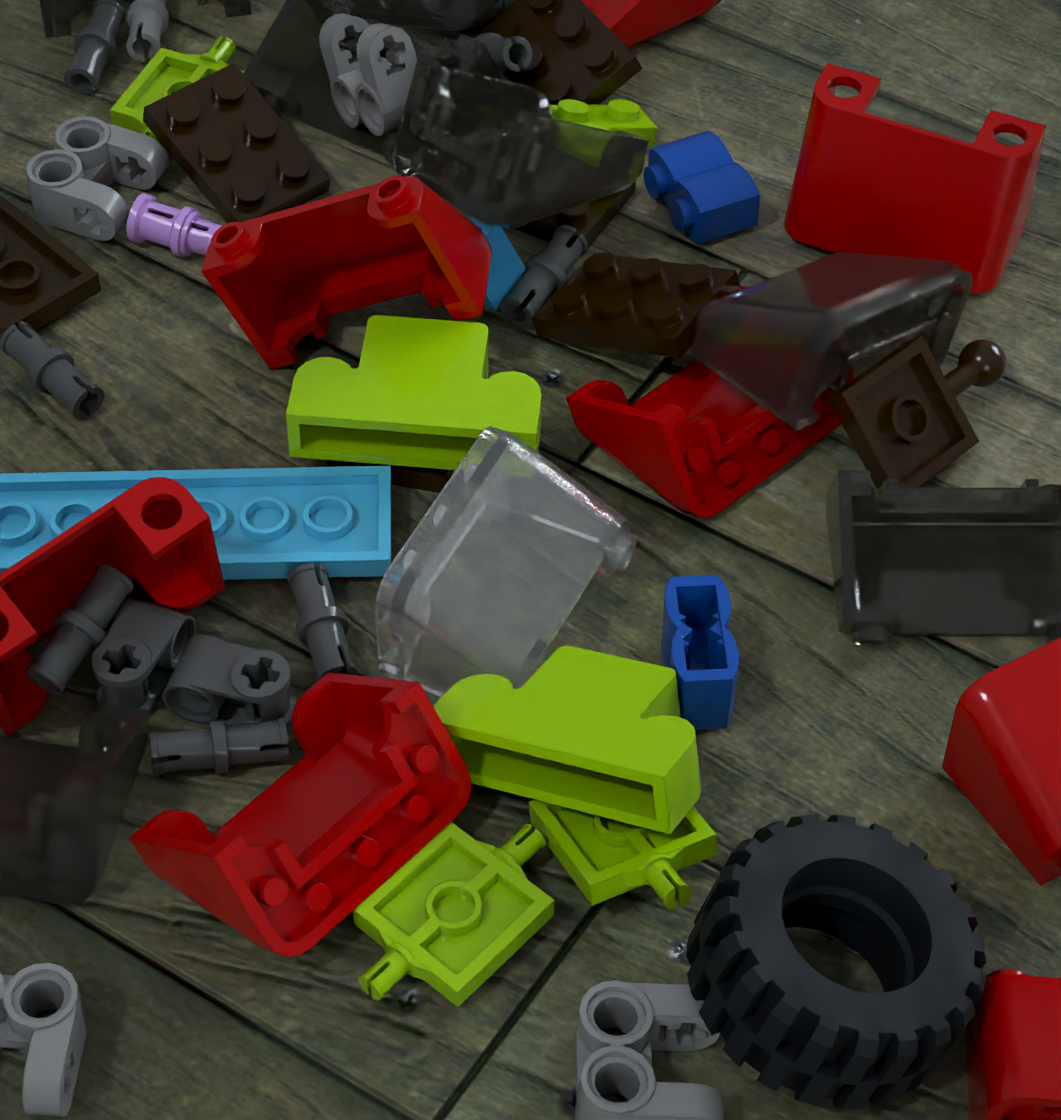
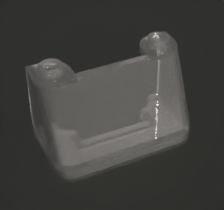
M493 426L485 428L390 564L381 581L375 603L379 672L397 680L420 682L425 691L440 697L461 679L478 674L500 675L507 678L513 684L514 689L521 688L548 659L550 645L594 574L609 578L616 569L624 571L629 565L637 542L636 535L630 533V521L516 435Z

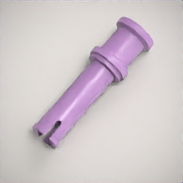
M142 193L138 195L130 209L126 231L129 241L141 244L148 240L170 247L172 254L185 257L191 256L193 253L206 255L213 234L222 225L205 220L198 209L189 206L184 207L182 210L157 203L153 195Z

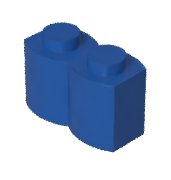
M705 131L649 148L648 166L643 171L646 189L652 198H659L663 205L669 209L670 218L675 228L680 232L684 231L693 242L700 244L758 225L759 190L749 173L741 165L733 162L726 146L713 132Z
M718 575L671 577L665 589L661 655L665 666L676 671L681 718L688 720L695 730L728 728L733 715L739 652L736 641L729 631L730 595L726 585Z

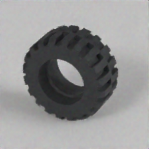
M818 814L791 817L787 825L783 821L772 822L758 829L753 838L743 840L731 853L694 920L695 926L688 937L686 957L691 965L687 973L690 992L695 1001L704 1000V1004L698 1013L712 1036L720 1033L725 1039L724 1052L739 1067L746 1062L759 1072L760 1075L757 1081L770 1089L777 1091L781 1085L796 1092L794 1100L820 1106L824 1098L832 1099L834 1108L862 1109L868 1099L872 1105H884L900 1099L905 1090H915L928 1079L974 1016V1008L982 999L986 983L982 969L987 962L984 942L981 934H972L978 923L968 900L959 901L956 897L955 892L958 889L956 882L944 868L936 871L926 862L928 853L913 842L907 847L891 838L892 830L875 823L870 825L869 829L856 825L855 817L830 815L826 822H821ZM801 927L815 929L844 941L861 954L878 976L884 992L870 993L850 989L821 975L797 952L785 928Z

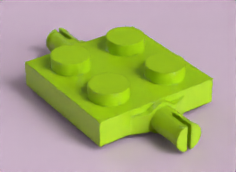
M220 36L215 40L209 51L202 55L183 54L160 48L110 109L112 125L146 134L162 144L143 122L144 107L229 66L226 62L236 52V46L233 41L227 37L224 41V37ZM241 70L257 89L256 74Z
M539 800L528 802L531 824L541 832L548 847L592 906L637 887L650 885L661 898L666 908L676 910V901L680 907H683L689 901L692 894L691 888L681 879L676 871L718 855L716 833L694 806L670 835Z
M450 822L353 910L354 925L382 946L386 953L370 969L358 977L359 984L367 995L371 993L372 999L379 1001L406 974L424 980L456 1007H459L554 916L555 900L530 882L521 869L534 854L545 847L546 842L541 832L537 828L533 832V825L526 823L501 848H496L493 845L475 840L453 822Z

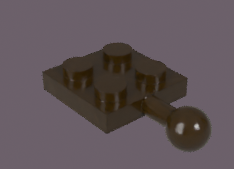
M921 336L905 342L827 397L885 504L901 501L979 442L956 397L972 385L987 387L995 384L1002 378L1007 362L1005 353L998 344L987 339L970 342L961 351L958 366L944 376L924 337Z

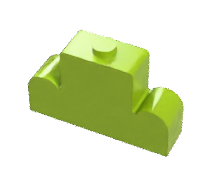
M373 315L367 321L359 366L357 368H350V365L341 359L318 357L306 361L297 369L286 411L289 457L536 477L541 435V389L535 379L525 373L516 371L499 372L488 378L489 329L484 323Z
M566 645L556 649L521 688L514 689L513 684L507 678L500 675H472L461 679L451 686L433 705L464 760L471 777V783L670 835L698 801L702 792L695 729L688 720L681 718L676 671L669 667Z

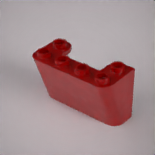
M827 63L816 81L784 221L786 232L793 239L803 244L867 262L966 294L985 293L994 289L999 283L1025 229L1046 125L990 110L974 143H968L866 113L880 88L881 78ZM840 85L850 86L856 89L859 94L852 98L835 96V87ZM1006 132L1020 136L1024 143L1018 146L1003 145L994 139V135Z
M166 477L149 478L139 482L0 574V729L6 737L41 713L49 699V692L37 686L25 674L28 666L34 662L28 650L53 634L57 628L54 624V619L60 610L71 608L94 576V572L100 564L115 568L130 581L135 579L156 605L179 612H188L195 609L225 589L210 517L189 491L179 482Z

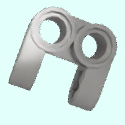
M343 13L333 15L325 21L319 35L320 48L331 83L330 89L333 102L340 117L347 125L354 128L365 124L371 133L376 136H382L428 116L431 108L429 93L421 76L410 36L403 29L382 23L370 26L362 18ZM345 29L355 32V38L348 42L349 50L339 48V41L343 40L346 35ZM383 40L393 42V48L386 52V59L381 58L379 53L384 48Z
M82 116L69 119L58 126L55 132L57 149L47 150L35 155L26 166L34 216L39 223L46 227L62 229L98 241L111 240L128 219L129 209L121 195L110 188V186L115 182L135 189H151L169 167L168 154L158 141L146 134L112 125L95 117Z
M52 963L33 964L21 969L15 975H3L0 972V1050L3 1048H16L20 1054L27 1058L22 1089L24 1111L30 1115L65 1117L72 1103L87 1036V1020L78 985L72 973L64 967ZM45 1010H57L48 1017L34 1018Z
M613 980L601 982L587 991L580 1004L573 1049L576 1058L575 1120H725L723 1095L717 1089L696 1083L656 1082L652 1067L651 1050L696 1051L709 1047L720 1036V1033L713 1036L710 1034L698 1013L704 1004V1000L695 1001L690 992L689 985L627 983ZM601 1029H618L625 1033V1035L614 1036L603 1032ZM615 1093L622 1095L628 1101L615 1103L606 1100L601 1095Z

